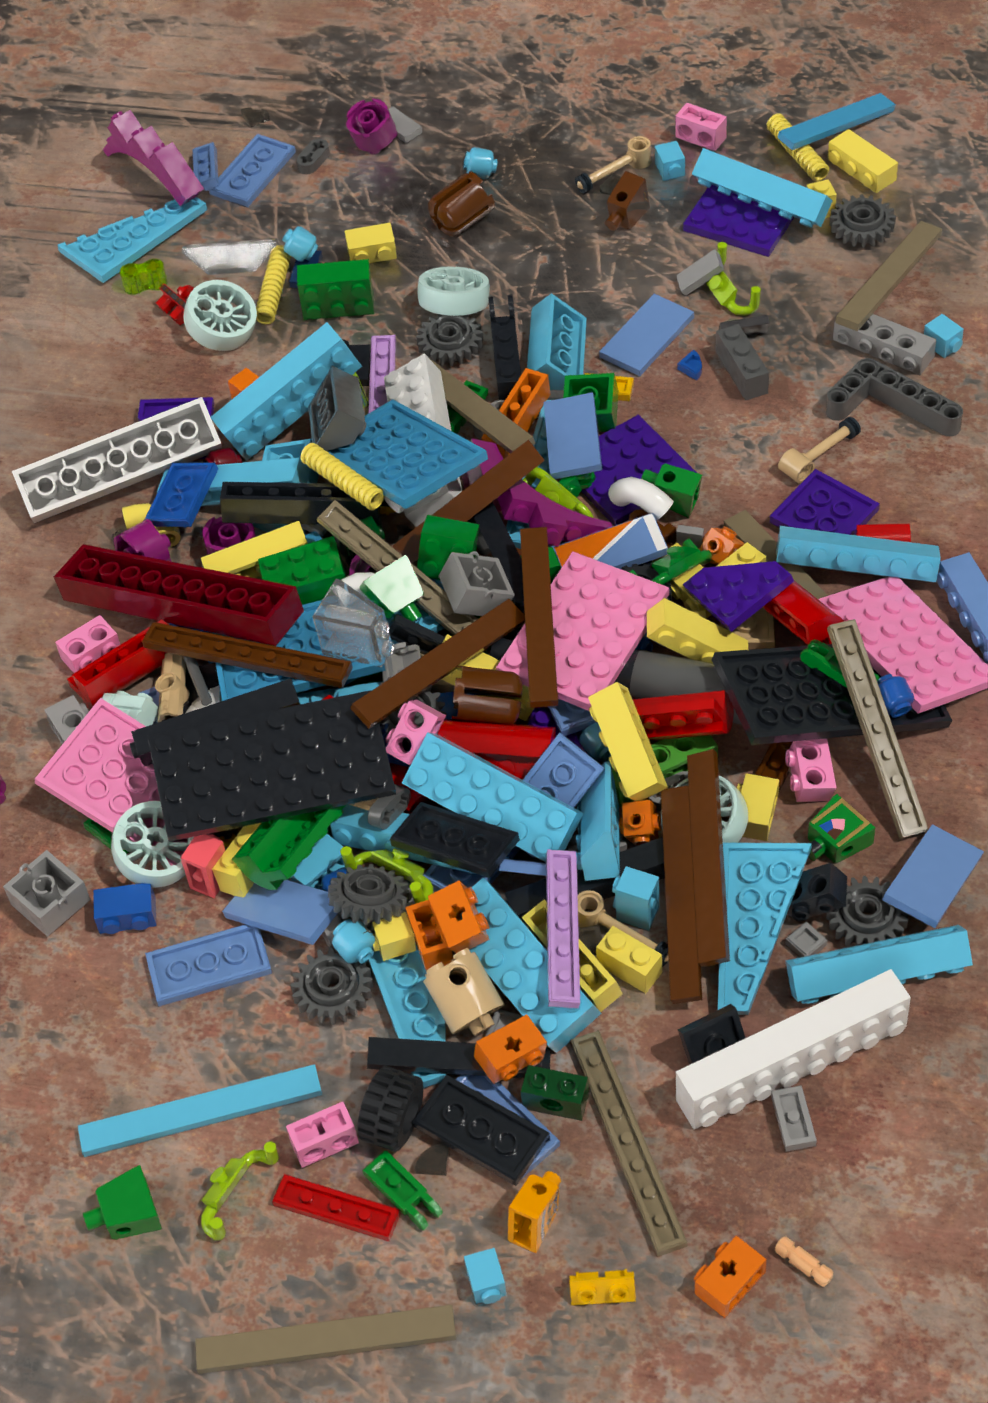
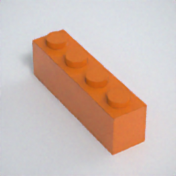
M525 368L499 409L502 414L526 432H528L541 411L544 402L550 396L548 374ZM483 434L481 437L482 441L496 443L486 434ZM496 443L497 448L504 459L510 453Z

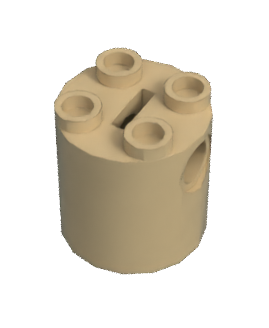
M466 948L453 955L454 959L446 966L440 962L426 971V979L423 982L452 1034L470 1028L473 1035L476 1036L495 1025L490 1015L501 1009L505 1004L475 952L471 953L469 948ZM458 975L463 979L464 983L455 985L450 981L449 977Z

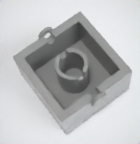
M476 551L470 554L451 552L439 574L454 613L483 616L507 599L512 600L514 597L513 590L499 559L479 556Z
M48 850L30 864H23L19 869L20 873L3 886L10 904L47 937L91 900L84 881Z

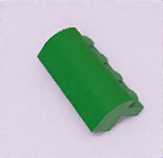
M346 805L262 822L232 860L252 882L265 889L277 890L284 880L291 878L296 873L298 864L312 853L314 844L327 834V828L343 814L342 809Z

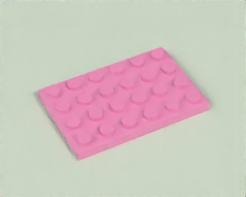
M576 552L571 553L551 583L558 699L589 711L591 704L588 697L614 684L647 631V611L663 598L667 599L669 587ZM524 624L496 666V670L515 672L521 678L523 685L529 687L526 626Z
M885 577L818 599L839 615L844 622L856 620L871 666L881 677L892 674V676H901L906 679L914 694V701L911 706L917 713L988 688V664L900 578Z
M102 698L97 701L35 778L36 785L112 833L116 823L128 809L139 803L160 801L153 764L144 766L140 758H134L130 748V743L134 742L131 731L146 726ZM152 818L142 819L147 828L153 827ZM157 818V827L163 829L165 826L164 819ZM134 833V836H127V839L137 842L141 840V836ZM185 838V839L176 840V841H173V842H188V841H187V838ZM154 841L152 846H156L158 842ZM173 851V852H175V853L179 854L180 856H182L185 851ZM166 857L171 866L178 864Z

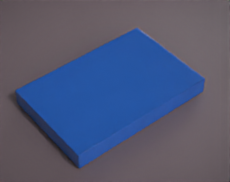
M172 463L145 519H149L154 527H191L219 469L215 463Z

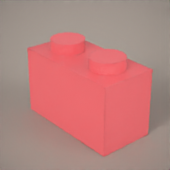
M213 834L195 836L181 856V861L190 889L215 898L220 888L212 868L225 852L223 841Z

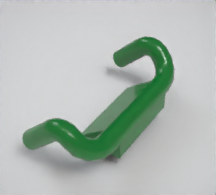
M689 538L682 543V547L674 546L668 548V555L652 563V567L659 575L651 581L664 585L699 564L707 565L712 559V554L709 550L700 551ZM634 570L629 571V573L637 575Z

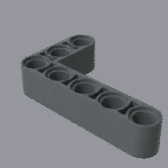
M871 358L860 360L827 393L826 415L835 421L845 419L870 395L942 435L952 437L961 431L963 409L959 404Z

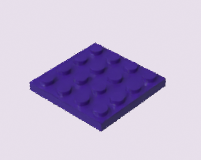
M714 185L707 188L683 223V231L718 242H725L728 245L769 257L794 217L791 220L778 215V210L773 208L771 212L758 207L759 203L751 201L750 204L738 199L737 194L732 192L730 196L717 191L718 187Z
M638 414L616 426L615 429H611L599 436L602 470L594 472L596 477L594 483L589 488L582 489L581 492L616 526L628 521L629 515L633 511L642 508L633 503L623 507L613 504L609 498V488L614 482L628 477L641 479L645 469L659 473L663 464L697 472Z

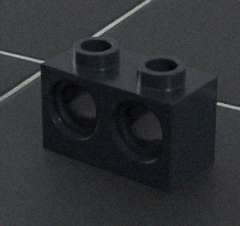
M832 863L803 871L787 914L796 921H804L810 917L846 907L847 876Z

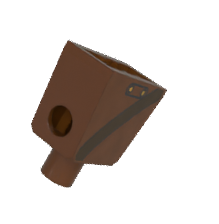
M628 171L624 172L607 200L609 217L605 221V225L610 230L616 231L619 226L631 229L649 210L650 204L645 178Z

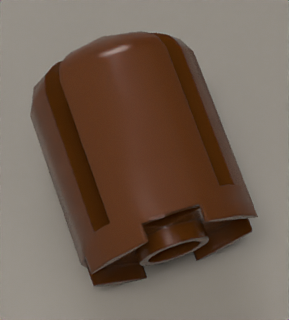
M470 171L467 174L461 175L432 196L428 202L430 217L435 226L442 230L444 234L451 237L459 236L495 208L492 194L487 196L480 185L483 180L477 174Z
M457 666V670L462 671V677L455 680L453 704L454 708L458 709V715L452 716V721L506 725L514 724L520 716L521 702L512 699L522 698L523 683L518 674L511 671Z

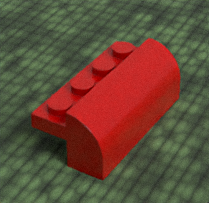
M795 580L762 607L807 645L814 639H818L825 644H832L827 627L844 622L839 615Z
M162 619L157 622V623L167 624V623H166L164 620H162ZM150 627L67 678L70 687L83 699L87 708L91 710L97 701L103 697L104 693L116 694L117 691L124 690L162 666V660L167 652L144 648L142 643Z
M725 690L632 699L649 741L727 734L732 728L734 707Z
M444 720L438 735L523 780L555 739L556 727Z

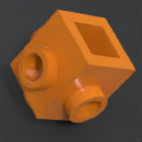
M723 526L722 529L712 527L704 535L703 543L699 550H709L712 554L710 563L717 566L745 543L736 538L737 533L728 527Z
M651 800L622 803L623 818L619 819V828L621 834L634 845H641L659 838L658 831L662 830L661 815L657 813V806Z

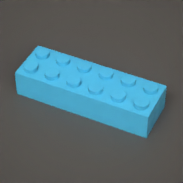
M326 322L212 415L211 419L247 461L309 410L310 402L332 366L353 375L362 365L341 337Z
M427 732L402 781V784L455 813L518 832L520 840L515 846L545 862L547 849L565 851L584 814L436 733Z
M483 877L472 888L478 898V903L475 904L477 911L484 914L489 924V929L486 932L490 940L470 949V952L477 954L491 979L522 1016L527 1014L547 1041V1045L554 1052L558 1053L571 1039H574L602 1013L581 989L579 1008L548 1007V951L495 888Z

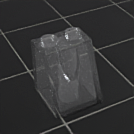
M335 579L312 616L322 654L383 667L394 649L384 609L342 580Z

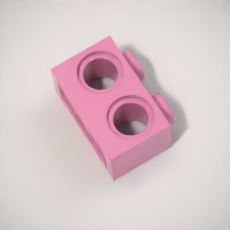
M686 103L675 116L676 138L712 151H716L726 139L727 117Z
M101 615L55 642L61 659L73 673L120 645L117 633Z
M419 700L408 701V704L404 703L398 713L400 720L396 728H392L386 738V743L388 744L386 752L411 765L427 732L437 734L446 715ZM417 712L421 713L424 718V723L421 727L416 725L414 720ZM405 737L411 741L412 746L409 752L404 750L402 746Z
M827 738L793 741L790 749L786 751L785 761L786 765L791 769L790 788L792 792L795 791L796 802L830 801L836 790V783Z
M343 1101L286 1126L291 1145L302 1168L359 1143L355 1126Z

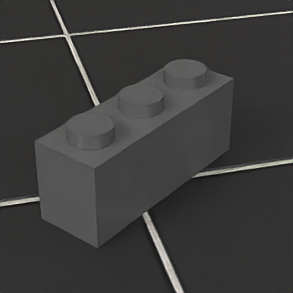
M736 324L717 330L716 353L745 401L768 394L769 372L740 325Z

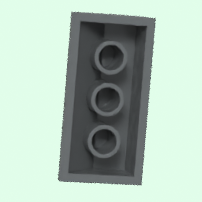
M332 366L308 406L312 443H316L325 451L353 444L356 437H360L365 431L367 423L364 417L365 411L363 410L359 378Z

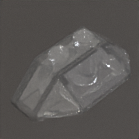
M278 238L185 244L182 247V253L205 273L215 275V278L229 277L230 273H238V276L241 277L251 276L252 272L259 268L277 246Z

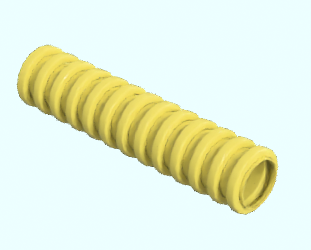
M782 114L771 116L766 125L771 134L774 135L813 181L823 180L829 173V166L809 144L791 150L778 139L779 131L792 127V125Z
M282 245L274 246L271 250L256 306L257 321L262 324L274 322L288 272L291 256L283 250L284 246Z
M310 443L304 447L300 456L302 463L312 468L336 487H339L340 490L350 495L357 502L366 506L367 509L375 510L382 504L385 497L382 489L372 484V482L362 477L359 473H356L355 470L329 454V452L319 447L316 443Z

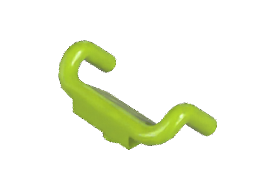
M719 242L717 245V252L720 253V257L724 266L727 255V244L725 242ZM724 271L706 282V285L720 304L727 307L735 315H751L759 308L761 289L758 286L751 288L750 304L748 306H739L735 303L737 288Z
M536 467L522 479L531 486L536 478L541 481L535 488L537 492L572 511H577L594 518L585 504L543 469Z
M345 846L340 850L346 868L349 867L355 870L358 865L374 863L380 867L385 866V869L388 871L395 870V875L403 876V879L411 882L410 890L415 904L428 900V895L433 893L434 887L431 881L423 876L425 868L405 859L409 857V853L404 850L394 848L392 852L387 849L367 851L357 854L355 857L349 846Z
M267 1142L264 1145V1150H252L240 1159L231 1158L225 1168L222 1166L217 1168L210 1176V1181L213 1184L201 1200L206 1205L201 1216V1226L204 1233L211 1239L220 1241L225 1238L226 1230L221 1218L215 1217V1215L248 1168L255 1162H263L267 1165H274L278 1162L279 1155L274 1142Z

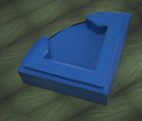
M692 350L678 363V370L697 381L702 373L700 355L695 350Z

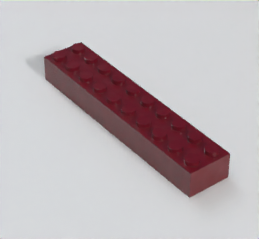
M83 544L53 576L64 601L157 621L162 619L166 623L273 646L280 642L304 612L296 586Z

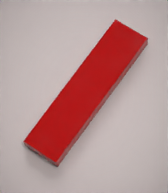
M286 1174L283 1175L272 1200L273 1206L390 1242L400 1217V1209Z

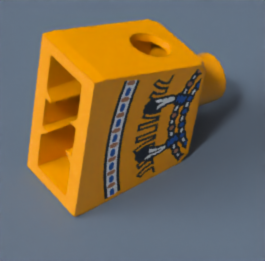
M546 1171L542 1178L534 1174L529 1175L509 1206V1242L537 1253L558 1211L561 1178L556 1173Z

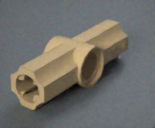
M166 653L165 658L162 660L161 676L155 683V689L160 693L158 722L182 715L183 705L189 698V690L185 687L186 663L182 655Z

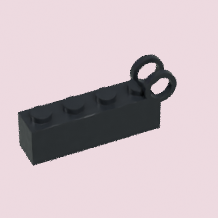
M512 294L508 295L509 316L495 317L493 296L488 297L499 400H506L521 376Z

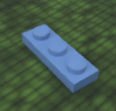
M214 142L193 149V173L206 191L219 185L217 148Z

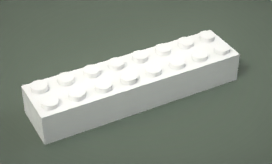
M425 353L384 377L387 402L395 400L451 431L441 371ZM460 477L418 501L414 506L405 509V516L416 527L425 521L427 515H433L462 492Z
M201 397L16 469L12 473L32 521L36 523L161 474L165 469H169L172 463H189L204 457L212 450L222 449V445L204 400Z
M892 969L676 1071V1101L693 1130L701 1126H711L718 1118L728 1113L735 1114L741 1111L746 1104L768 1098L773 1090H778L782 1087L789 1088L795 1085L800 1078L809 1074L816 1075L823 1071L827 1065L835 1061L843 1062L854 1052L862 1048L870 1049L879 1040L889 1035L891 1037L897 1036L907 1026L911 997Z

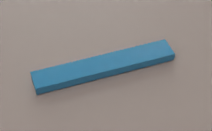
M882 93L781 130L778 133V139L791 150L891 113L894 111L896 104Z

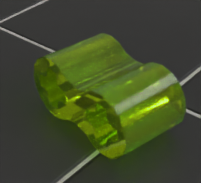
M150 259L141 264L128 263L120 269L124 291L130 295H136L145 290H160L159 288L163 284L167 285L168 283L164 264L160 259Z

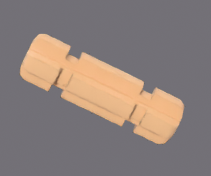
M784 1236L778 1241L775 1246L777 1254L784 1259L788 1257L790 1259L789 1263L808 1277L813 1276V1280L820 1286L825 1287L829 1284L833 1277V1271L824 1264L819 1265L820 1261L800 1246L795 1247V1243L788 1237Z

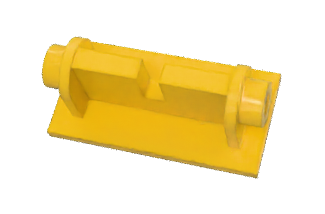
M627 1269L605 1271V1277H599L598 1272L579 1273L578 1271L576 1275H569L571 1305L636 1302L634 1271L627 1272Z

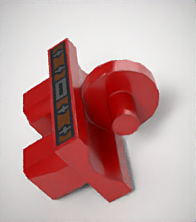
M163 284L159 288L163 295L156 304L166 314L176 306L169 316L181 326L184 323L185 304L194 287L191 285L179 286L177 288L178 294H176L167 285Z

